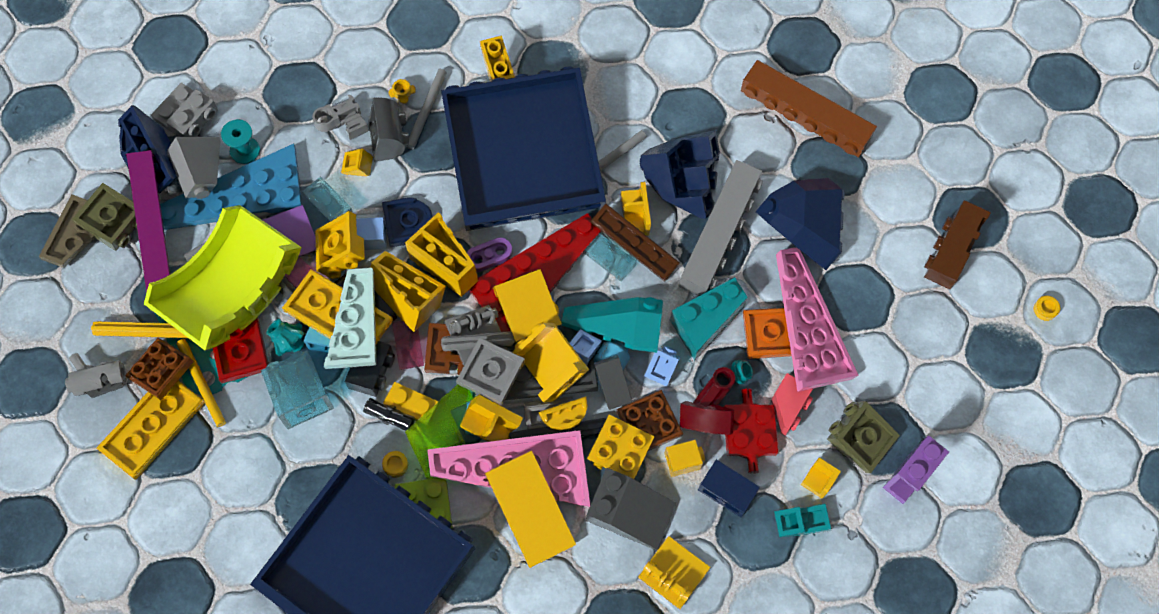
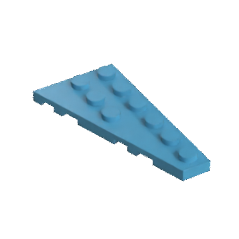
M293 143L218 177L217 184L208 197L203 199L185 198L183 193L161 203L164 230L218 222L222 208L241 205L252 214L263 212L272 214L301 206L295 144Z

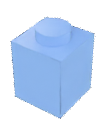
M383 217L356 219L357 235L364 238V250L387 249L386 225Z

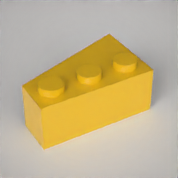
M439 212L405 242L410 260L461 297L478 282L475 264L462 245L458 243Z
M384 251L371 262L370 268L374 270V290L404 323L415 332L441 306L446 286L387 251Z

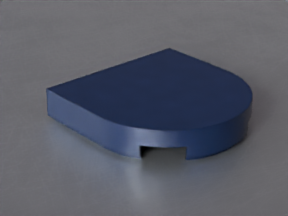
M408 197L382 202L390 248L406 245L405 242L433 217L429 206L416 198Z

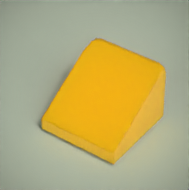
M364 149L345 152L341 173L345 175L370 176L373 156Z

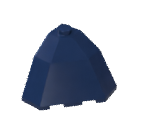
M716 130L671 140L649 148L640 155V168L644 171L645 179L663 200L701 219H706L711 214L715 203L711 190L716 189L718 173L714 171V162L719 161L720 155Z
M829 178L794 180L770 193L755 211L782 236L825 270L842 253L840 230H843L844 213L841 211L845 191Z

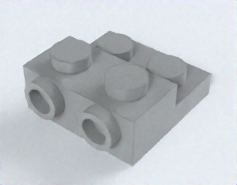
M180 83L151 114V117L179 137H196L200 133L201 128L214 118L218 108L211 98L197 89L194 91Z

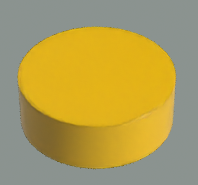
M1042 296L1035 302L1033 310L1039 319L1050 321L1059 314L1060 304L1052 296Z
M392 451L384 456L382 467L388 476L398 478L407 472L408 460L403 453Z

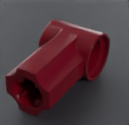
M727 367L718 368L693 403L707 407L712 404L719 405L733 387L735 382L734 372ZM718 377H725L729 384L725 386L720 385L716 379Z

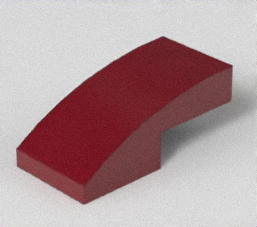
M689 401L680 403V427L711 434H733V409L715 404L707 407Z

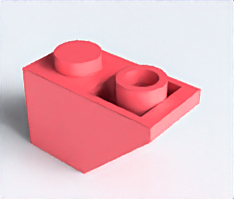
M788 373L771 399L779 429L783 435H786L789 429L792 431L796 429L801 420L797 416L801 408L806 411L813 400V397L809 396L813 389L797 392L795 377Z

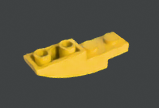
M502 35L480 41L489 81L492 82L496 78H505V80L515 78Z

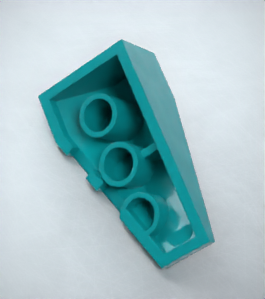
M635 297L564 307L561 325L577 331L581 329L589 334L594 332L603 335V340L609 342L613 339L624 342V347L632 350L657 353L663 300L653 297Z

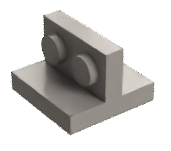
M479 338L456 383L475 392L476 396L481 395L503 405L525 362V358Z

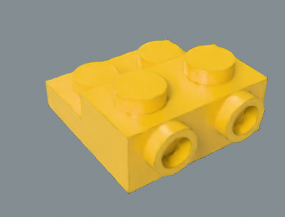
M348 211L315 230L317 272L329 278H339L342 271L357 268L358 262L365 259L364 238L357 235L356 214Z

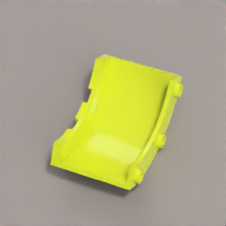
M241 205L222 208L214 230L201 249L174 273L149 283L144 305L202 349H211L229 340L230 334L238 328L244 330L268 307L281 290V287L278 285L285 274L290 275L302 247Z

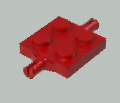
M746 388L741 390L742 404L724 406L734 410L733 434L725 435L727 456H740L748 459V473L755 474L759 473L758 458L762 456H776L778 454L774 405L753 403L752 389L749 388L747 390Z

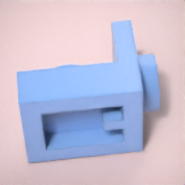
M580 329L571 340L570 345L587 366L590 359L600 348L602 341Z
M664 346L663 349L658 347L657 353H654L644 376L667 387L681 357L677 356V351L670 347Z

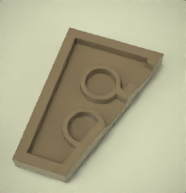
M71 194L39 255L41 260L65 268L95 238L93 234L78 226L72 220L88 200Z

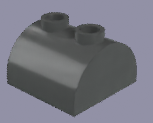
M373 98L368 121L373 160L377 162L394 159L404 152V146L409 145L408 132H402V126L406 125L405 112H399L398 104L391 99Z

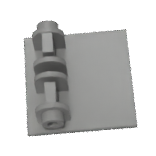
M489 305L444 321L450 336L501 332L495 319L498 317V312L496 308L492 309ZM508 346L501 347L505 350H508ZM473 349L457 350L463 365L467 362Z

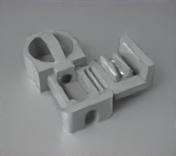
M348 95V100L333 107L328 104L316 109L312 116L315 128L322 132L331 131L341 124L346 125V132L350 140L368 132L367 123L361 116L360 106L357 102L355 103L352 95ZM322 116L332 117L326 123H320L317 121Z

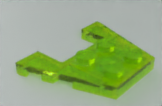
M458 384L405 432L426 479L438 478L430 476L428 449L466 445L450 411L470 403L473 396L470 390Z

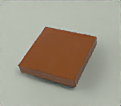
M157 338L132 366L125 377L159 400H162L194 361L178 349Z
M662 390L623 406L616 411L620 420L654 436L648 451L683 436V432Z

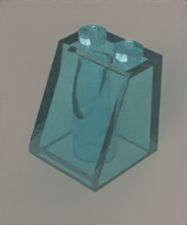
M308 350L294 352L289 358L281 362H271L265 369L261 370L277 416L287 429L334 409Z

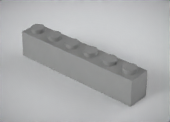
M735 161L683 271L678 287L699 296L715 288L718 281L715 275L717 271L722 272L727 261L724 255L726 251H732L736 242V238H733L736 231H741L746 220L742 216L745 211L750 212L754 203V199L751 197L754 192H759L763 180L760 179L762 170L741 161Z

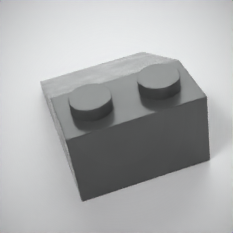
M606 468L587 512L586 521L657 551L676 502L631 477Z

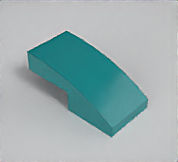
M826 504L774 511L780 538L832 531Z

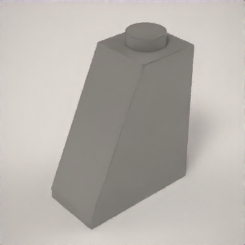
M176 137L167 150L185 198L203 199L208 197L216 186L221 142L219 137Z

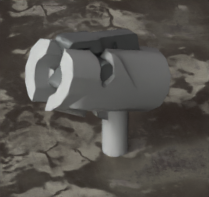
M74 353L69 357L77 371L69 372L68 378L65 379L67 391L69 393L72 392L74 396L88 394L91 398H95L123 388L124 385L128 384V378L125 377L127 374L121 360L100 362V365L92 366L86 365L78 353Z

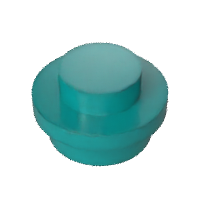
M736 360L732 363L731 370L734 372L735 381L738 384L747 383L753 376L750 363L745 360Z

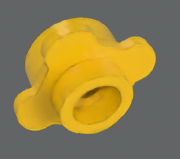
M398 79L393 83L392 89L389 90V96L391 98L395 97L400 103L405 104L409 101L408 98L411 94L416 92V88L414 85H410L408 81Z

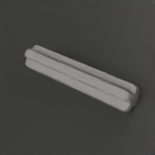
M511 331L445 336L441 339V347L443 351L474 349L479 338L499 347L512 346L514 337Z

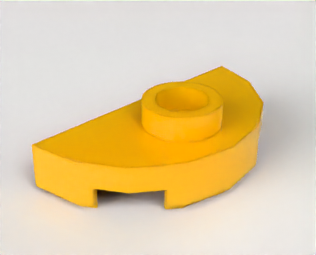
M585 396L540 411L538 414L542 421L550 428L560 431L570 430L579 425L585 417L588 406L587 398Z

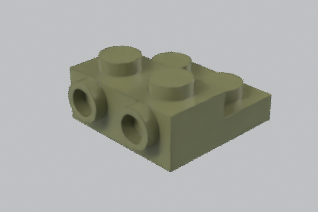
M104 183L98 187L72 218L75 224L93 234L97 240L115 251L119 247H126L130 242L131 232L135 228L137 229L133 201Z
M866 401L851 402L843 411L845 414L844 418L830 426L829 432L831 434L827 440L843 456H849L865 473H871L900 435Z

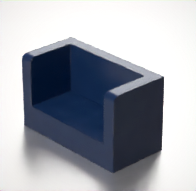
M716 459L701 482L698 491L737 516L742 517L760 486Z

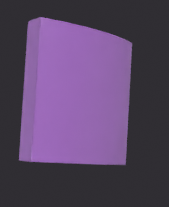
M303 205L263 220L302 247L298 257L316 251L315 234Z

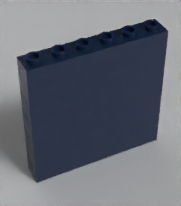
M568 66L555 72L543 70L536 75L530 76L528 74H519L512 79L496 78L492 82L487 83L476 81L470 83L469 86L459 87L458 85L446 87L445 90H441L466 231L598 209L605 205L606 198L580 67Z
M348 455L250 585L287 614H429L476 548L471 544L474 539L463 531H460L459 534L455 533L450 529L453 524L441 515L438 519L429 514L432 510L429 506L420 500L417 504L409 499L411 493L400 485L396 489L388 484L391 479L378 470L374 474L368 469L371 464L363 458L357 456L354 459Z

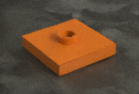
M784 308L743 310L748 359L792 356Z

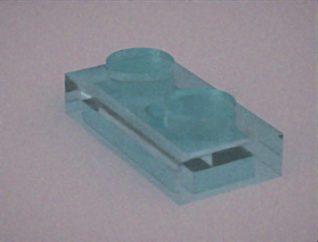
M319 177L303 190L306 198L329 221L348 211L353 212L352 208L322 177Z
M600 233L584 250V254L620 281L636 266V260Z

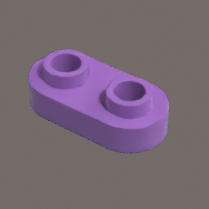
M495 238L469 249L467 254L475 264L476 272H482L509 260L512 256V245L505 238ZM503 250L504 254L498 255L496 252ZM476 259H482V260H483V261H482L481 263H479V264H477V263L474 262Z

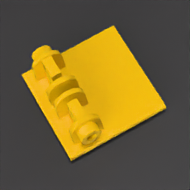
M609 414L587 459L594 462L593 466L598 469L603 467L609 468L635 479L654 436Z
M668 536L652 559L645 565L638 578L678 609H681L711 567Z

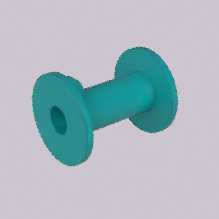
M240 119L231 120L223 126L221 138L230 147L229 151L232 159L239 164H248L255 161L260 154V146L252 138L251 126L246 121Z

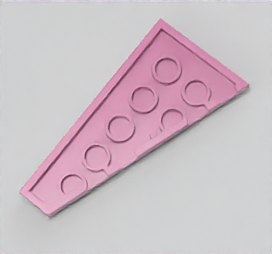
M798 248L780 250L776 254L797 392L854 379L858 376V373L801 250Z
M580 430L428 449L430 476L491 488V485L485 475L486 472L532 450L556 501L590 507Z

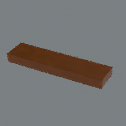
M606 203L591 220L595 227L664 282L680 264L679 261Z

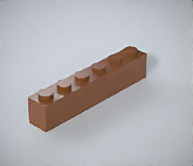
M759 60L754 63L743 79L740 91L748 98L763 103L766 108L779 112L787 120L795 121L807 131L818 134L828 143H834L846 153L855 155L858 158L877 128L876 125Z

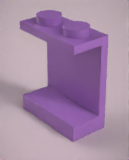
M928 435L911 451L883 488L904 504L915 490L918 492L948 455L949 451Z

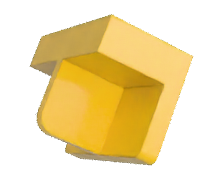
M640 182L639 190L621 191L623 217L646 236H649L651 220L646 182Z
M477 395L470 401L460 427L487 442L509 439V433L520 426L523 417L481 395Z

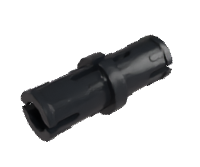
M369 398V401L367 400L364 405L363 412L382 420L383 424H391L406 432H410L415 423V417L396 410V407L393 405L387 406L372 398Z

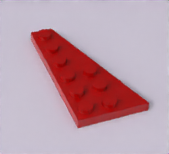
M588 213L478 278V282L469 289L481 308L488 305L492 309L496 308L498 317L495 319L501 332H509L510 328L498 297L496 298L494 286L541 269L549 293H551L559 284L561 278L572 269L573 264L579 257L584 255L600 236L601 231L591 223L592 218Z

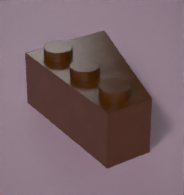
M964 200L953 217L948 216L942 226V229L945 230L943 237L938 236L933 245L936 252L934 256L929 255L924 265V268L927 269L924 278L950 290L957 282L971 254L970 251L973 244L981 234L979 231L984 222L989 218L991 212Z

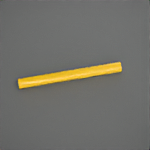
M186 339L179 340L176 343L179 350L194 361L188 369L216 426H224L226 421Z

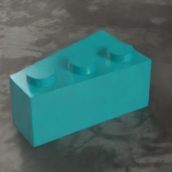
M735 277L675 308L671 312L670 322L694 361L745 306L748 297Z

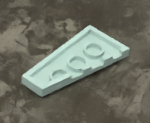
M373 268L348 269L340 298L339 311L335 318L333 335H331L328 356L324 362L325 369L376 365Z

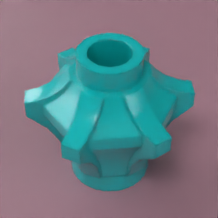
M280 319L271 323L266 334L271 337L274 343L276 355L281 356L291 351L297 353L304 345V341L301 338L304 335V332L301 331L303 326L301 323L290 324Z

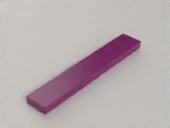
M151 150L126 154L146 293L149 283L163 279L171 274L154 158Z

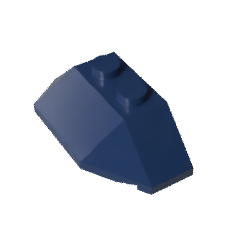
M131 105L118 119V127H121L119 135L120 153L128 167L127 153L149 150L153 152L158 192L160 194L176 177V172L167 152L172 143L162 126L138 107Z

